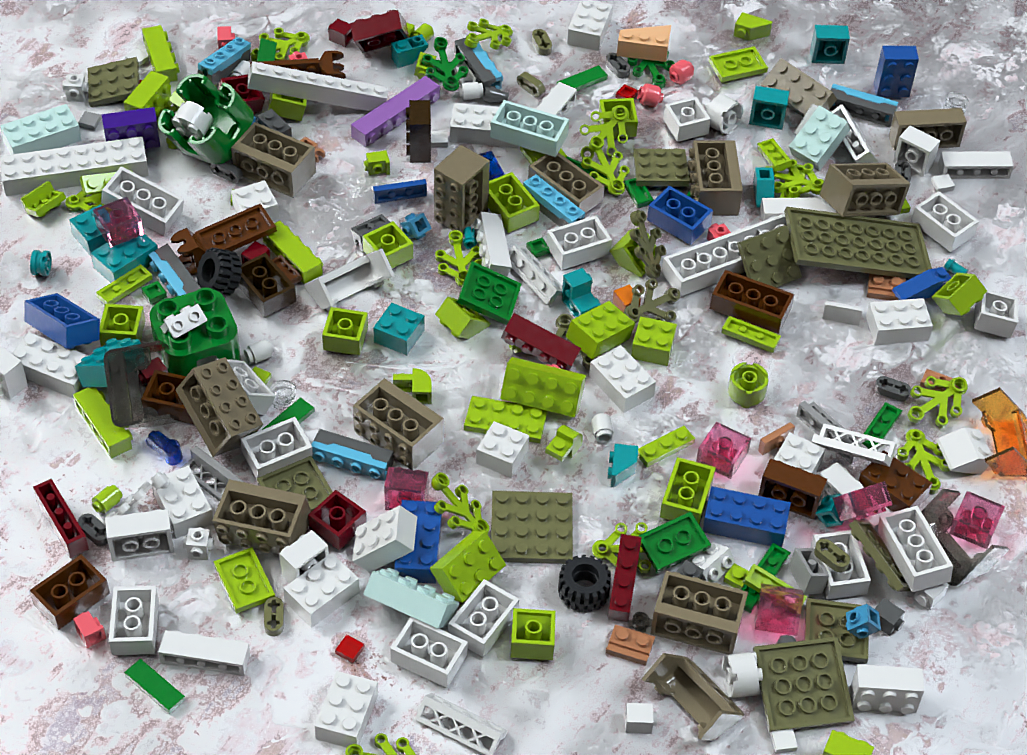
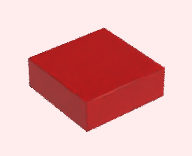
M624 84L617 91L615 98L635 99L639 90Z
M346 634L335 649V654L354 663L365 648V644Z

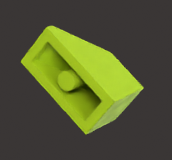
M742 12L735 23L733 36L747 41L770 36L773 21Z

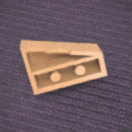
M671 25L620 30L617 56L666 62Z

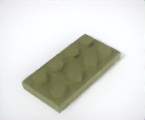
M854 520L849 524L852 529L851 534L864 545V552L874 559L877 570L882 574L884 573L888 578V585L897 592L911 591L885 543L871 523L865 520Z

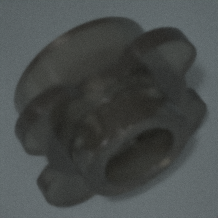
M636 612L632 620L628 621V626L639 632L646 633V629L652 626V619L644 612Z

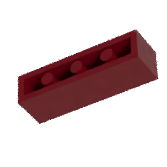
M513 313L501 336V339L507 344L517 346L524 353L534 355L541 362L551 365L555 364L561 369L570 371L581 350L580 347L516 313Z
M52 478L33 486L36 501L69 558L71 559L88 551L86 535Z
M621 534L608 619L629 622L642 537Z

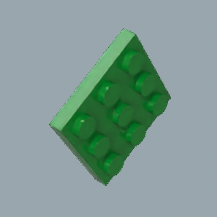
M471 261L457 303L507 325L511 319L522 284Z

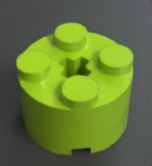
M742 362L734 366L730 374L727 391L730 398L743 408H750L761 403L766 396L768 387L767 371L756 363L750 365L747 362Z

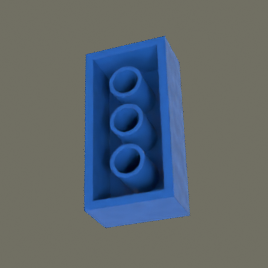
M55 293L24 300V322L64 348L72 349L75 346L88 345L99 340L100 319L60 294Z
M711 486L702 530L709 534L771 546L774 543L782 547L791 502Z
M402 500L401 506L417 516L415 544L413 552L395 560L394 570L399 572V576L404 578L409 576L418 580L417 583L436 584V578L431 572L430 567L438 561L442 514L437 513L434 509V505L437 502Z

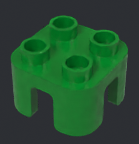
M201 74L188 75L179 83L176 93L185 103L186 101H191L204 108L203 112L206 114L209 112L212 115L213 123L205 136L202 137V140L197 141L192 135L190 138L185 135L181 136L172 124L175 113L164 109L158 119L159 129L186 155L210 164L228 162L232 158L231 147L249 129L253 122V111L231 85L222 83L218 90L206 76Z
M201 288L188 294L163 299L152 307L150 322L156 352L162 354L163 364L168 369V373L187 376L193 368L197 367L198 360L215 355V360L224 357L227 360H241L237 325L225 298L220 292L211 288ZM198 304L207 318L205 323L176 339L172 337L170 332L164 334L160 328L166 317L172 314L174 316L180 314V310L188 305L193 307Z

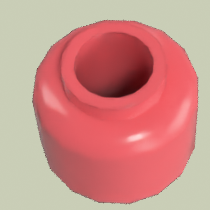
M682 59L669 68L670 79L680 85L690 80L694 75L692 63Z
M648 83L639 88L637 95L640 103L649 107H656L658 103H662L664 97L659 86Z

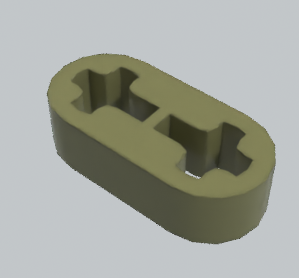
M542 29L534 30L532 32V42L537 52L543 56L551 54L552 42L547 32Z
M523 72L517 76L518 85L534 97H539L545 93L544 84L528 72Z
M820 539L816 542L814 553L817 558L836 572H845L848 569L850 557L846 552L828 539Z
M278 597L267 599L264 605V628L269 636H278L284 629L283 601ZM273 605H277L276 613H272ZM272 620H276L275 628H271Z

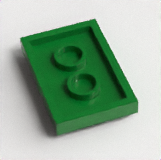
M691 511L639 535V537H642L641 547L657 573L711 547V543Z

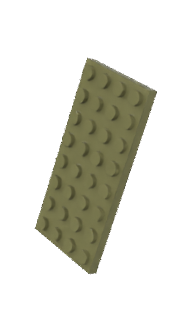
M788 206L784 210L794 260L797 265L909 279L932 269L920 224L864 216L842 217L839 213Z

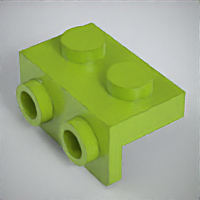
M46 181L20 200L27 214L43 217L47 214V211L60 206L61 202L67 198L64 192L54 190L51 182Z

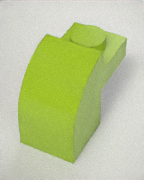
M412 368V374H393L394 385L404 392H412V397L422 404H432V382L430 376L425 371Z
M562 425L557 429L554 439L546 447L545 453L561 462L566 456L572 458L582 446L583 435L566 425Z

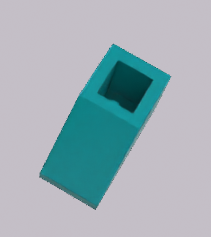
M422 34L391 43V58L397 68L414 64L419 58L420 52H424L428 48V43Z
M755 167L753 189L756 208L761 207L762 198H774L775 180L773 168Z
M615 444L614 451H610L609 463H613V465L608 467L607 479H611V487H616L636 474L638 446Z

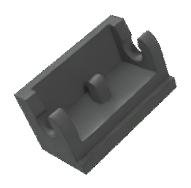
M380 214L352 227L351 231L355 245L359 244L360 250L364 252L362 236L390 223V221Z

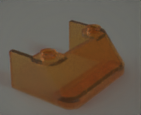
M1000 387L972 399V403L982 412L981 422L985 428L988 427L991 430L996 454L985 458V462L992 468L994 474H998L1000 477H1027V417L1024 412Z

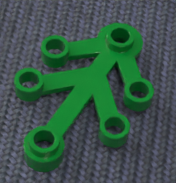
M437 37L433 46L439 53L441 63L433 59L429 54L423 55L422 63L426 66H433L426 69L425 76L430 79H437L442 82L445 90L453 92L459 88L458 81L468 75L469 70L465 66L459 67L458 72L454 76L451 73L458 65L464 63L465 56L457 53L449 64L445 51L448 41L443 37ZM435 68L443 72L445 76L436 72Z
M628 57L627 63L630 66H635L638 59ZM643 59L639 66L633 68V75L641 77L643 71L648 66L653 76L652 85L663 89L666 79L662 74H659L656 66L669 71V68L675 63L672 60L661 62Z

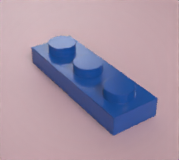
M426 179L373 186L375 204L427 196Z

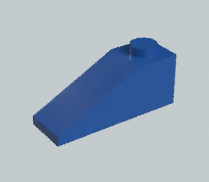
M944 267L929 269L894 287L892 292L899 300L932 298L952 277Z

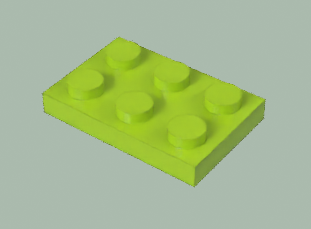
M755 46L709 56L708 60L721 83L767 73L768 70L767 65Z
M253 547L213 561L236 614L264 604L267 599L275 597V593Z

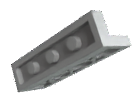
M804 400L799 404L796 416L817 435H820L823 424L845 429L814 401L808 404ZM828 430L825 437L834 439L837 436L834 431ZM850 435L842 439L844 443L848 444L855 442ZM862 443L859 444L860 447H863V448L868 449V448H867L866 446H864ZM839 453L850 464L860 459Z
M198 446L190 450L192 459L181 467L189 465L191 468L196 464L200 468V472L192 473L199 486L219 501L223 494H219L217 488L226 487L229 479L244 482ZM203 477H213L214 483H205Z

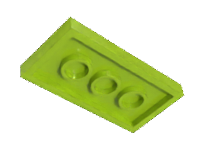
M472 396L464 423V430L486 434L495 421L529 435V442L540 444L548 411L517 403Z

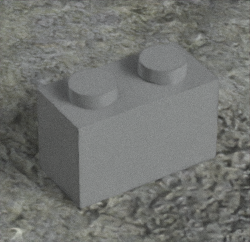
M795 548L788 567L804 595L822 594L829 578L823 563L816 557L814 548Z

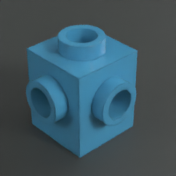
M411 213L404 217L405 221L400 223L402 231L409 239H421L426 235L427 231L432 229L424 213L416 215Z
M868 604L858 606L846 612L847 631L859 639L866 638L881 630L879 612Z

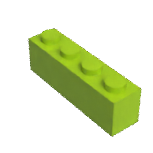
M161 25L142 28L143 42L153 71L168 76L170 82L178 81L179 65L175 63L176 58L174 52H172L171 43L167 42V31H163Z
M280 220L274 223L277 232L263 237V243L277 257L282 255L302 275L301 282L303 284L322 276V260L316 257L308 246L306 247L301 239L291 232L287 225L285 226Z
M88 387L73 394L75 407L111 459L132 449L131 440H133L131 432L129 429H124L120 416H115L111 403H106L105 395L101 390L98 391L96 387Z

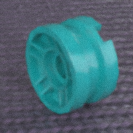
M33 250L30 259L31 274L35 276L39 274L49 276L52 265L51 252Z

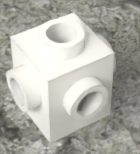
M67 74L66 81H63L62 89L66 92L67 101L84 102L89 85L85 81L84 75Z
M201 527L189 528L188 536H184L183 548L187 550L188 559L209 560L210 550L214 548V538L211 537L210 529Z

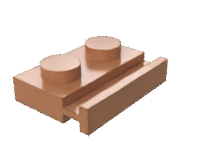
M869 274L867 298L889 301L899 300L892 292V289L905 282L906 278Z
M615 624L606 648V654L646 666L655 642V636Z

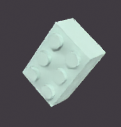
M819 105L789 145L791 154L805 163L812 164L815 169L820 171L850 131L848 122Z

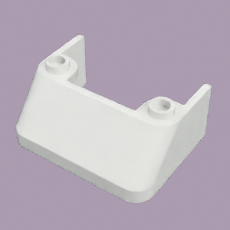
M379 249L304 284V286L322 309L326 308L329 311L331 307H337L336 303L369 286L373 285L374 288L384 284L383 280L393 277L395 274L383 249Z

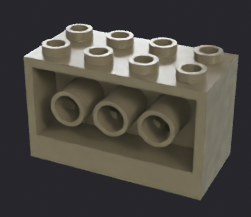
M256 122L231 147L233 165L241 169L243 177L254 182L265 180L269 188L292 198L299 193L316 173L314 146Z
M735 140L693 141L692 148H689V158L691 160L687 162L688 171H691L689 173L690 183H692L690 189L691 196H694V200L713 210L712 216H739L743 189Z
M460 145L434 168V220L450 228L452 231L458 230L464 234V228L472 227L480 212H488L490 160Z
M888 163L830 164L820 196L842 217L899 215L911 183Z
M226 357L193 368L176 388L178 396L212 457L241 447V438L256 433L264 425Z
M385 378L353 405V424L356 434L369 440L372 445L392 450L394 458L412 471L444 443V418Z
M229 479L212 522L219 541L223 544H235L245 549L253 547V549H258L263 553L279 554L286 546L292 545L301 535L306 534L309 526L308 514L311 513L306 495Z
M666 571L654 609L650 634L727 655L733 654L748 592L742 591L739 588H731L719 583L704 581L697 577L681 575L678 572Z

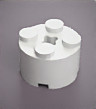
M722 93L714 98L712 102L709 101L705 106L706 113L710 117V127L725 134L731 133L737 127L736 121L738 118L741 120L743 114V106Z
M186 101L185 104L184 102L181 104L174 115L172 124L181 136L185 135L190 138L192 135L197 141H200L213 123V117L209 112L208 114L203 112L204 108L199 104Z
M756 652L724 655L722 671H725L726 678H723V683L727 696L736 698L760 695L759 681L763 680V673L761 668H757Z

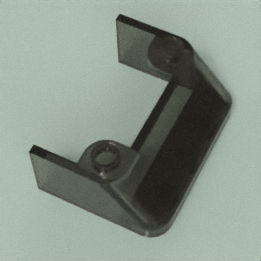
M159 340L111 349L105 353L104 367L111 419L114 425L120 428H141L179 422V418L171 414L159 416L158 412L151 407L142 408L137 372L150 366V353L168 350L169 345Z
M942 489L921 512L953 565L951 582L947 583L950 586H961L987 573L1010 549L1007 546L991 545L984 553H977L970 558L947 531L954 521L953 514L948 507L961 493L955 490Z

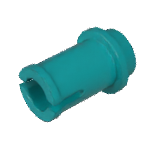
M471 226L465 227L463 230V245L465 248L471 249L477 245L475 229Z
M948 259L944 265L947 272L950 271L953 274L968 273V269L956 263L955 259Z

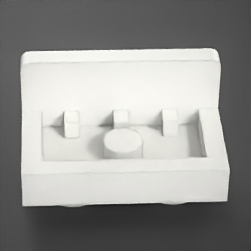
M198 304L193 307L188 305L180 310V314L176 316L172 314L166 317L160 328L164 334L170 332L172 337L176 339L205 323L207 318Z
M713 542L709 549L701 552L691 561L693 564L704 569L703 580L715 583L735 563L729 547Z

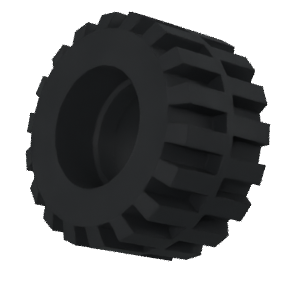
M213 247L206 250L197 268V283L200 288H211L220 292L223 297L231 296L241 280L242 264L240 257L237 256L236 252Z
M574 556L573 560L568 559L566 565H562L559 573L558 592L560 593V599H564L566 606L571 605V609L575 610L577 608L579 612H583V610L591 612L592 608L597 610L600 608V605L606 603V599L609 598L611 572L606 564H602L603 561L601 559L596 560L595 556ZM579 580H587L592 582L594 585L584 587L578 585L575 582Z

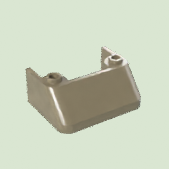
M663 653L642 677L644 682L654 683V688L659 694L672 696L699 723L697 725L699 729L697 737L700 740L714 741L738 723L744 716L743 711L688 657Z

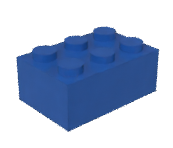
M882 46L874 79L876 96L910 97L919 61L916 46Z
M668 186L649 204L647 221L691 245L711 225L713 210L675 188Z

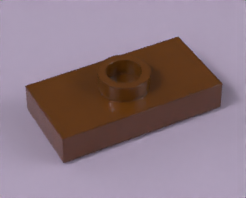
M282 255L272 259L293 285L302 280V275Z

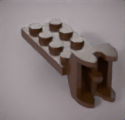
M325 51L320 60L319 58L258 62L341 79L346 78L345 73L341 72L344 70V65L333 63L335 60L344 58V54L339 51Z
M260 203L194 233L188 228L180 230L171 237V243L183 241V245L177 250L178 254H182L178 258L183 265L192 263L186 269L193 276L197 274L199 261L206 250L213 247L234 251L277 232V228Z

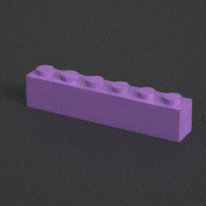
M424 76L352 123L351 137L366 148L409 119L406 118V107H409V100H430V104L436 102L440 98V85Z

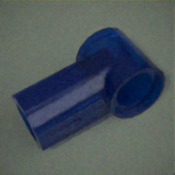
M153 430L148 434L146 444L163 456L167 464L178 465L181 463L183 455L180 443L177 440L169 439L160 431Z

